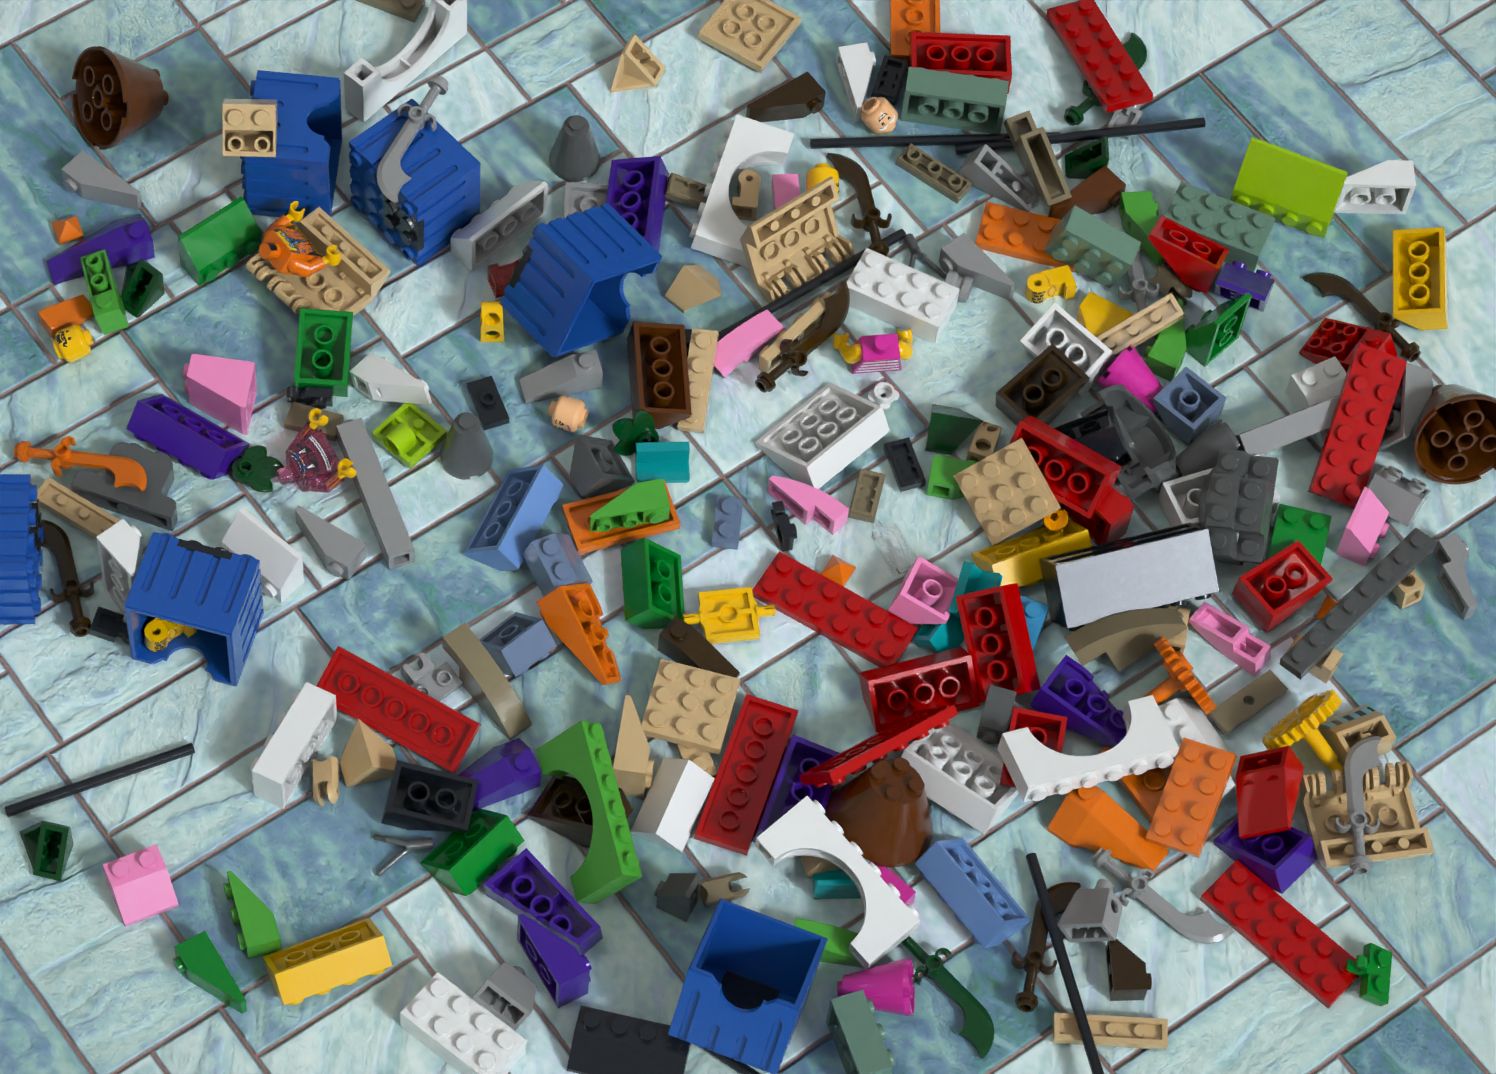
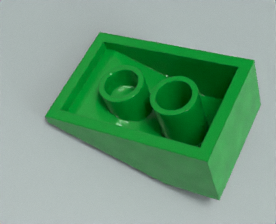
M1247 292L1222 303L1213 311L1211 309L1208 310L1196 326L1194 324L1190 325L1185 331L1186 352L1205 367L1239 338L1252 295Z
M300 308L294 387L306 389V386L332 388L333 396L348 397L353 312Z
M1279 504L1273 522L1266 560L1299 540L1321 565L1332 516Z

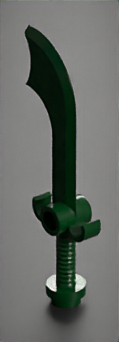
M1131 33L1130 39L1123 44V47L1139 70L1146 61L1147 50L1141 38L1135 33ZM1086 80L1083 82L1082 93L1089 97L1079 106H1069L1065 110L1064 119L1071 126L1082 123L1084 120L1083 114L1094 105L1102 106L1092 89L1088 87Z
M909 935L901 943L924 965L916 969L914 981L920 985L922 979L918 976V973L923 972L927 978L933 979L959 1005L964 1013L965 1024L958 1036L969 1040L976 1048L978 1058L983 1059L989 1052L994 1040V1026L988 1011L943 966L942 959L938 955L942 954L947 959L950 958L951 952L948 949L940 948L936 951L935 955H928Z

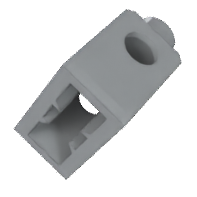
M1099 879L1094 889H1079L1075 892L1057 924L1070 943L1115 941L1123 907L1112 891L1113 884L1110 881Z
M504 962L472 996V999L513 1030H516L533 1011L536 985L525 977V971L521 967H512Z

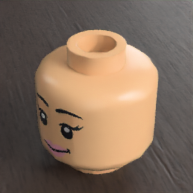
M561 395L557 402L552 400L548 409V416H551L553 427L574 433L579 428L583 429L589 409L585 408L584 401L567 395Z

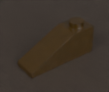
M807 71L747 105L746 117L758 122L804 118L811 113L819 112L824 107L826 91Z
M675 616L659 634L658 651L676 663L735 678L739 677L740 672L698 630Z

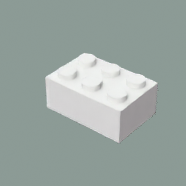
M1056 303L1047 310L1020 340L1024 349L1035 358L1053 343L1090 377L1089 381L1077 393L1081 398L1116 360L1112 350Z

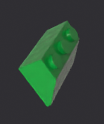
M242 197L234 200L178 236L180 264L199 286L206 281H212L225 269L234 267L239 260L259 250V246L262 243L261 230Z
M642 538L621 549L625 621L642 629H664L675 616L683 620L682 615L685 614L681 555L647 538Z
M478 808L471 814L467 832H452L420 864L448 890L467 896L473 893L478 888V884L487 876L496 872L500 863L507 857L515 854L518 849L517 847L524 842V839L508 815Z

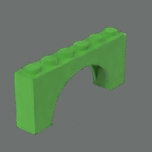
M580 721L536 750L544 775L563 777L571 774L580 782L589 798L593 817L592 840L584 862L570 876L575 899L578 903L598 904L641 878L642 874L601 723Z

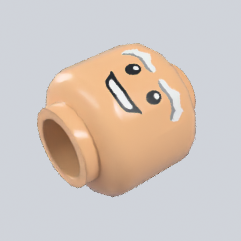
M872 97L862 105L861 119L873 134H887L895 128L898 113L886 98Z

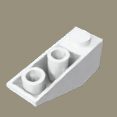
M371 352L349 371L354 388L372 400L424 405L432 403L429 386L424 380L414 378L404 368L392 365L385 357H379Z

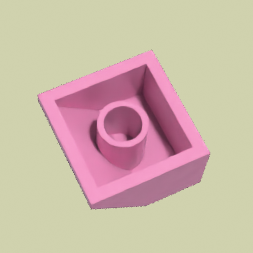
M1364 487L1336 552L1337 555L1362 566H1366L1369 557L1375 559L1380 544L1376 543L1378 537L1384 539L1390 525L1385 522L1389 512L1367 487Z
M918 556L907 571L888 611L911 624H945L951 614L948 611L958 578Z
M157 844L103 864L105 880L125 926L179 906Z

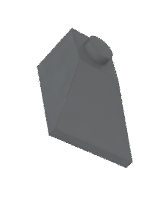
M578 435L575 438L570 477L575 484V490L581 496L591 498L615 492L631 486L635 482L621 456L614 452L615 445L612 440Z

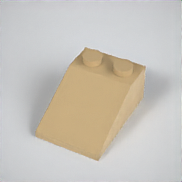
M625 695L613 770L618 788H621L626 796L644 798L645 788H651L654 760L649 759L650 747L632 697Z

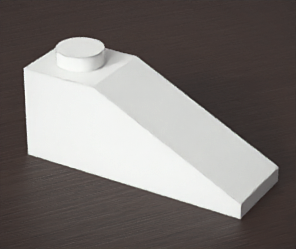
M867 42L838 47L836 63L855 122L860 121L861 108L865 103L872 68L876 66L875 54L873 51L870 52Z

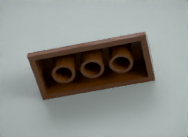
M633 322L627 337L632 416L634 417L638 409L647 411L654 419V429H661L691 417L685 326L679 324Z

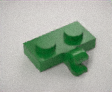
M1369 943L1363 948V956L1356 955V961L1351 959L1346 961V970L1361 976L1359 997L1380 1007L1388 1004L1392 952Z

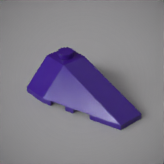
M141 214L115 220L47 260L46 263L53 284L85 277L80 258L104 249L112 269L126 266L140 259L148 260L155 258L153 239L146 220Z
M1065 655L1039 689L1029 706L1038 712L1068 717L1067 729L1110 748L1115 747L1126 736V726L1122 717L1124 712L1117 710L1108 700L1110 698L1109 694L1105 690L1101 691L1092 681L1094 679L1093 675L1086 668Z
M520 738L493 747L458 774L479 780L472 812L478 808H484L540 787L541 770L531 749Z

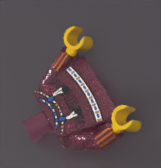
M313 408L309 412L310 422L304 425L286 450L287 466L276 470V475L281 485L296 480L302 492L329 493L344 482L345 476L348 478L356 476V470L350 467L353 465V462L347 458L339 461L322 429H317V426H325L328 423V417L322 415L317 420L322 412L321 409Z

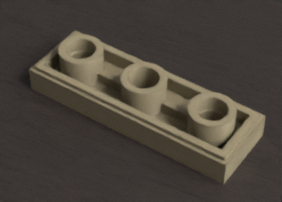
M910 144L896 159L897 166L956 204L972 188L971 181L913 144Z
M1268 670L1217 706V708L1209 713L1208 717L1226 736L1286 694L1288 688L1271 670Z

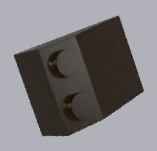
M1052 343L996 392L995 406L1016 426H1018L1021 420L1030 415L1050 425L1089 381L1090 377Z
M552 776L527 814L528 818L583 847L590 848L593 833V817L586 791L574 777ZM618 788L625 808V815L628 819L633 809L623 790Z

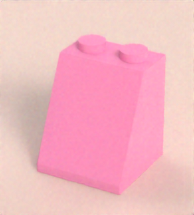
M191 354L190 363H185L183 370V379H186L185 393L189 394V404L237 432L248 435L257 394L255 362Z

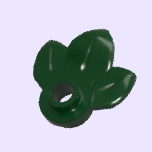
M642 409L636 411L633 419L622 418L612 425L613 433L620 440L614 448V452L619 455L630 456L634 454L636 443L658 442L659 435L654 429L653 417Z
M253 446L244 451L242 458L234 461L231 471L237 482L242 484L248 483L253 490L258 492H272L273 485L270 479L279 476L284 471V466L278 459L267 456L266 447Z

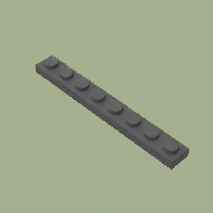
M1415 528L1280 658V665L1301 680L1436 549L1437 542L1418 528Z

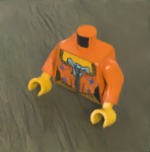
M294 201L290 204L288 214L280 216L264 232L263 242L259 246V255L263 259H268L278 272L298 275L300 277H310L312 274L326 268V264L337 266L342 256V252L337 253V245L328 246L326 256L323 257L297 225L291 224V221H301L305 212V208L299 212L295 211L299 202Z

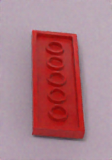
M1079 0L1047 9L1046 16L1106 113L1153 100V92L1094 0Z
M1361 343L1356 344L1311 480L1309 493L1355 509L1364 487L1367 486L1407 364L1406 360Z
M780 551L752 590L754 598L767 605L774 604V608L777 611L878 667L898 663L919 629Z
M340 646L336 648L317 684V687L336 695V707L340 711L357 720L359 718L369 727L452 773H456L482 725Z
M746 694L697 826L694 839L746 856L748 855L799 710Z
M955 705L923 708L800 774L799 778L802 785H814L815 788H818L828 783L830 786H835L844 782L846 775L850 773L854 775L866 770V764L870 762L877 763L888 758V752L892 750L897 752L909 746L908 742L914 739L916 741L929 735L928 731L932 728L940 729L949 725V719L958 715Z
M1236 860L1201 895L1200 901L1328 1009L1359 978V975L1346 970L1347 959L1356 961L1353 956L1240 861Z

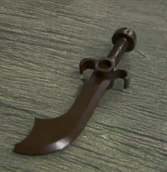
M827 153V158L832 162L834 169L838 171L839 178L847 180L855 188L863 220L856 219L855 214H852L851 225L854 228H863L869 232L872 244L868 249L887 257L889 246L881 240L879 228L884 229L890 226L891 213L888 214L887 220L880 218L881 213L875 207L868 176L857 162L840 154Z
M1325 272L1303 276L1304 281L1314 285L1320 291L1322 298L1326 296L1345 298L1375 327V330L1391 333L1393 342L1402 350L1400 357L1403 360L1413 362L1420 356L1419 345L1416 342L1409 344L1394 329L1399 327L1401 321L1393 320L1391 314L1387 312L1380 313L1348 280Z
M846 281L841 282L838 290L832 296L823 298L826 308L825 316L822 323L793 349H788L792 339H783L781 341L780 351L783 353V361L769 373L761 372L757 375L755 384L761 392H771L775 389V381L790 368L795 376L803 377L808 374V371H799V367L805 365L807 356L834 334L847 317L850 294Z
M42 519L44 542H41V546L48 548L55 554L64 590L62 594L57 595L50 588L51 599L55 603H62L65 600L70 603L73 619L69 622L70 632L76 637L86 636L89 633L91 621L89 618L84 617L80 600L81 597L88 598L94 594V583L91 580L90 588L88 589L80 587L67 534L57 524Z
M1064 882L1047 889L1055 916L1065 912L1075 892L1081 887L1080 883ZM1039 899L1035 907L1026 959L1023 961L1017 960L1015 958V951L1011 958L1013 967L1017 969L1024 968L1026 971L1023 992L1018 993L1015 999L1017 1008L1023 1012H1032L1038 1005L1039 999L1034 994L1037 974L1040 971L1046 975L1053 974L1057 965V960H1054L1053 965L1050 967L1043 964L1048 928Z

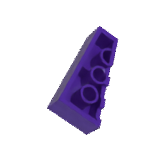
M527 848L483 884L486 895L517 916L524 914L575 946L581 956L603 939L601 927Z

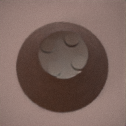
M93 46L85 49L78 57L74 66L72 79H76V94H71L74 117L84 139L91 146L96 145L99 147V150L115 147L157 119L163 110V106L168 104L169 96L163 89L160 73L157 69L146 67L105 47Z
M1456 384L1436 385L1433 387L1432 394L1420 414L1413 441L1415 460L1428 477L1445 484H1465L1481 479L1480 475L1492 468L1496 470V398Z
M898 757L895 760L880 761L838 784L831 792L825 816L831 822L834 820L841 826L844 831L843 836L849 842L853 841L860 847L863 852L861 856L864 859L876 862V866L901 867L918 860L927 851L933 836V822L926 797L925 784L919 773L910 766L906 759Z

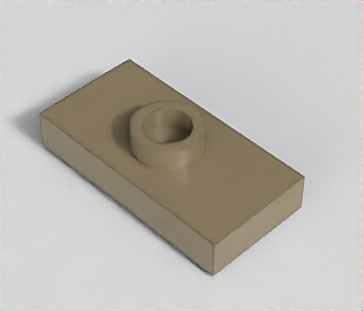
M671 172L668 177L665 198L699 209L701 202H707L708 198L703 196L707 185Z
M292 402L284 423L285 428L304 433L310 424L309 412L315 407ZM321 409L322 412L317 420L322 415L328 417V423L325 426H317L310 435L336 441V425L341 424L344 417L342 414Z
M860 468L848 518L874 523L886 474Z

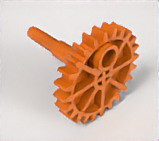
M1164 636L1156 641L1154 646L1164 658L1165 662L1162 664L1170 677L1143 697L1153 695L1157 705H1160L1178 690H1181L1182 693L1188 690L1206 714L1217 708L1211 697L1191 672L1194 668L1180 650L1176 652Z

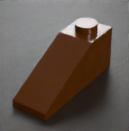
M1103 166L1070 191L1072 198L1051 205L1048 217L1061 220L1074 206L1091 215L1104 213L1111 207L1119 206L1121 193L1125 192L1126 184L1107 166Z

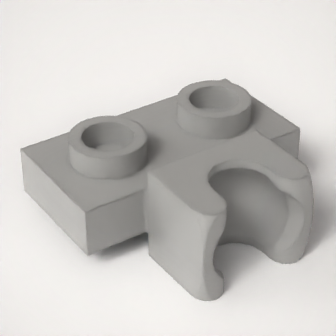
M425 653L420 654L417 662L420 670H414L409 664H404L401 668V675L409 685L438 701L443 700L463 685L461 679L447 662L435 669V665Z

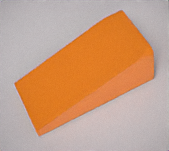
M83 294L37 312L40 324L53 340L55 339L56 332L74 324L80 325L94 317L92 305Z

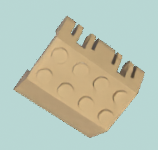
M830 176L752 223L740 238L752 282L768 304L789 292L781 277L784 276L794 290L829 270V264L821 254L822 252H825L835 266L854 255L852 243L839 236L831 204L839 200L833 177Z
M320 207L300 221V230L323 257L326 256L328 246L337 245V253L342 252L341 261L337 266L326 264V268L312 274L310 277H300L298 275L278 272L269 260H264L259 253L246 264V269L256 276L259 281L268 282L267 288L296 314H300V308L349 311L353 312L354 316L373 301L390 274V270Z
M1408 761L1396 762L1395 767L1393 763H1386L1385 784L1380 785L1379 770L1377 767L1368 770L1363 776L1362 784L1367 824L1375 826L1376 819H1380V826L1376 833L1368 834L1364 831L1365 854L1372 859V862L1431 855L1434 853L1428 828H1420L1409 789L1414 777ZM1342 769V774L1340 770L1332 771V791L1326 792V777L1323 772H1316L1315 776L1313 773L1302 774L1300 783L1301 808L1318 860L1325 868L1350 865V859L1355 857L1353 835L1349 832L1339 833L1334 827L1337 817L1341 825L1347 826L1349 823L1344 769Z

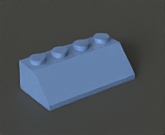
M544 465L508 470L463 554L470 559L499 571L519 569L525 561L522 553L532 541L536 540V535L541 526L546 522L548 513L553 504L558 500L559 493L564 484Z
M963 838L936 841L915 863L920 869L921 876L934 886L938 891V897L952 908L956 919L961 924L966 925L972 933V938L978 945L984 948L998 946L1031 923L1030 918Z

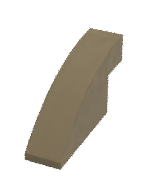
M1030 110L1007 118L1003 124L1028 177L1047 207L1072 198L1044 127L1037 129Z
M1148 608L1118 613L1099 619L1079 628L1064 638L1082 666L1106 652L1117 670L1120 671L1156 648L1154 643L1164 636L1168 641L1187 629V626L1176 609Z
M465 623L442 637L443 649L459 666V678L463 682L462 686L509 740L532 726L527 712L507 678L486 648Z

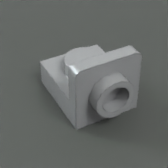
M1139 105L1116 110L1107 128L1137 125L1143 115V111L1139 110ZM1122 136L1129 140L1131 138V136Z

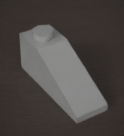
M986 144L971 152L959 169V172L971 181L974 186L1019 210L1029 212L1039 197L1037 190Z
M83 150L61 169L62 183L71 193L75 192L85 199L136 210L142 207L140 192Z
M965 233L941 248L938 263L944 272L948 273L949 270L958 272L959 276L972 277L975 279L973 287L1010 300L1013 297L1016 283Z
M591 350L572 354L519 379V384L525 404L560 397L561 395H570L602 388L603 370L597 351Z
M298 505L295 509L296 523L324 566L332 575L343 577L349 581L367 557L366 543Z

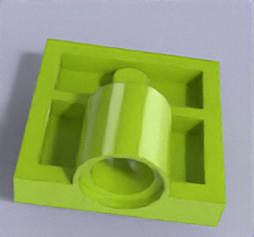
M404 403L372 431V438L409 469L416 465L447 436L446 429L413 403Z

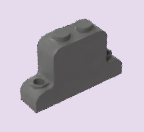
M119 442L112 447L109 455L131 458L144 468L147 476V485L142 492L131 486L115 488L114 474L105 469H101L99 472L83 470L74 476L70 484L71 491L94 505L170 531L174 530L178 521L176 502L167 496L174 482V469L171 458L165 453L144 449L136 443Z

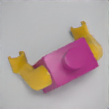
M911 328L904 331L897 329L896 334L861 336L852 346L849 344V333H844V335L834 333L833 348L838 349L844 360L851 364L852 374L902 370L901 360H908L913 354Z

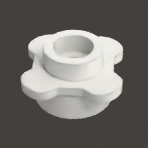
M879 382L875 386L874 391L868 394V400L882 406L883 410H888L890 404L899 399L898 391L894 390V387L886 382Z

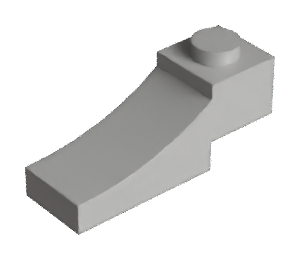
M1456 532L1439 539L1433 554L1441 565L1437 579L1462 620H1466L1473 616L1478 603L1470 589L1465 570V563L1470 554L1469 548Z

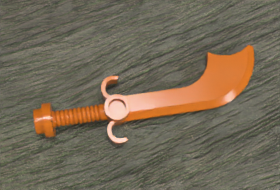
M71 436L64 437L54 450L31 447L29 441H22L15 445L14 457L25 463L30 458L52 460L51 468L56 476H63L60 467L62 469H70L73 466L105 469L112 472L115 476V488L131 486L142 492L147 485L146 472L135 460L122 456L71 451L69 445H76L74 438Z

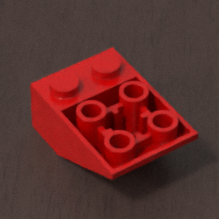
M1325 318L1299 351L1301 356L1314 364L1336 357L1346 373L1355 346L1358 343L1397 357L1391 333Z
M1290 746L1240 756L1235 776L1240 839L1290 830L1304 766Z

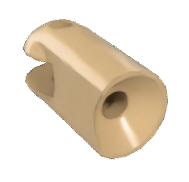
M329 756L324 761L312 760L313 799L322 807L325 805V795H328L329 801L333 805L339 797L338 759L333 756Z

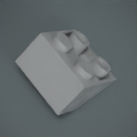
M1384 466L1374 475L1368 488L1387 509L1390 518L1408 527L1431 491L1426 489V484L1414 478L1409 480L1402 476L1403 472L1393 466L1388 468Z

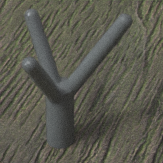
M910 233L904 236V241L911 253L909 267L914 268L916 258H920L942 278L947 277L920 250L913 234Z
M374 835V840L404 846V849L376 872V875L381 876L410 851L433 849L432 838L402 840Z

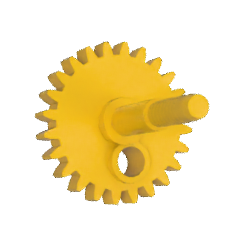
M1333 689L1331 691L1327 690L1325 693L1322 692L1319 695L1314 694L1296 707L1292 713L1287 714L1284 719L1278 721V724L1273 726L1265 734L1266 736L1262 738V743L1267 750L1291 746L1295 741L1298 742L1304 738L1324 766H1327L1331 772L1333 770H1340L1342 774V769L1344 768L1337 760L1338 756L1317 729L1321 723L1327 721L1326 718L1332 716L1333 712L1339 709L1338 706L1342 704V700Z

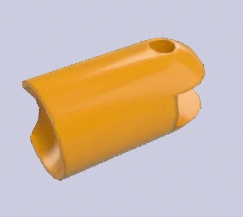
M1060 503L1061 508L1041 519L1049 530H1061L1068 522V514Z

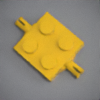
M752 587L698 592L699 612L683 614L682 618L689 625L700 624L704 631V637L711 644L760 639L759 617L775 616L774 604L758 606L753 597Z

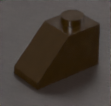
M1118 939L1108 941L1105 951L1110 1001L1144 1000L1147 991L1151 990L1152 987L1151 973H1146V963Z

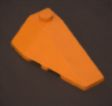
M590 583L559 586L536 601L540 608L541 617L546 621L550 629L602 685L616 684L621 681L614 652L606 644L605 639L609 637L608 630L604 627L602 628L599 617L603 615L602 608Z
M1097 786L1090 788L1081 787L1070 791L1047 827L1048 832L1071 847L1079 848L1080 846L1095 851L1094 854L1101 847L1104 850L1109 849L1112 852L1110 857L1120 859L1121 863L1139 869L1147 868L1153 872L1169 853L1166 847L1148 842L1146 840L1148 831Z

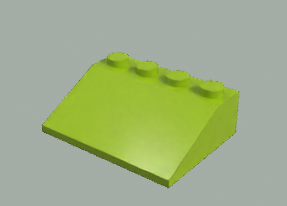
M1251 137L1230 201L1276 218V221L1282 222L1289 227H1295L1311 235L1325 238L1348 172Z

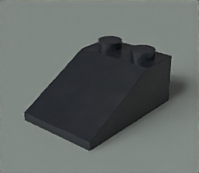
M397 760L381 823L406 830L467 832L479 780Z

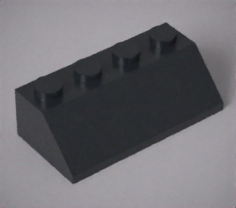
M1113 406L1054 428L1111 461L1118 460L1123 454H1126L1125 442Z
M580 1006L567 1071L578 1074H684L691 1043L668 1035L671 1025Z

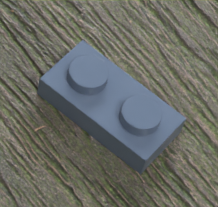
M717 496L711 547L738 550L743 508L742 498Z

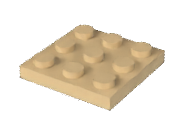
M724 0L698 32V39L762 73L801 24V17L770 0Z
M1022 438L954 475L956 482L992 546L1061 508Z
M661 659L641 724L645 736L720 755L739 689L740 679Z

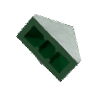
M1104 136L1065 155L1066 177L1069 179H1087L1103 166H1108V138Z
M144 259L126 265L121 294L124 308L138 318L165 294L163 274Z
M932 404L925 451L951 455L983 420L959 408Z
M41 821L19 831L33 868V875L61 881L74 845L71 827Z

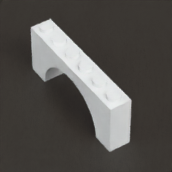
M431 0L428 14L422 26L407 46L394 58L378 67H374L363 58H360L344 72L345 109L364 123L466 35L467 0Z
M736 114L734 123L728 122L724 134L728 141L727 143L722 142L717 156L721 158L720 163H714L710 175L714 177L713 183H707L703 195L708 198L707 202L700 203L696 217L701 218L699 224L694 222L689 237L694 238L691 246L692 249L748 267L740 241L747 226L738 219L731 207L729 185L736 176L748 168L758 165L783 167L794 133Z
M1153 695L1127 702L1122 716L1126 726V736L1115 747L1100 754L1071 756L1056 752L1040 743L1032 735L1028 727L1002 733L998 750L1023 803L1032 800L1040 801L1047 796L1058 793L1060 795L1067 794L1073 789L1081 787L1090 788L1100 782L1116 781L1123 776L1131 774L1140 775L1147 770L1157 767L1166 768L1173 764L1179 746Z
M806 796L756 838L755 846L773 866L790 857L814 856L835 864L851 878L863 902L864 922L859 934L850 943L848 950L865 969H869L918 928L920 923L918 919L919 914L912 905L904 904L899 898V891L893 884H886L880 877L882 874L874 863L870 862L868 864L861 856L863 852L860 847L853 841L849 842L843 836L844 831L841 826L834 820L831 822L824 815L825 810L817 800L812 801Z

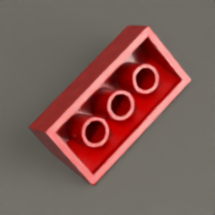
M911 32L909 67H922L928 70L948 71L956 74L1009 81L1007 93L1009 94L1012 79L1011 37L1008 35Z
M1031 415L1021 420L1009 444L1022 438L1056 500L1091 519L1111 491L1122 466Z
M1018 583L956 596L967 651L972 656L979 703L986 701L990 685L1017 692L1016 695L1039 690L1041 687Z
M962 647L859 672L863 700L876 732L888 728L923 708L954 704L957 712L980 706L972 656Z

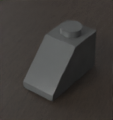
M990 685L976 738L982 739L988 744L1000 743L1002 733L1007 731L1017 692Z
M670 873L665 882L661 880L654 894L657 897L656 908L687 922L699 900L702 875L698 873Z

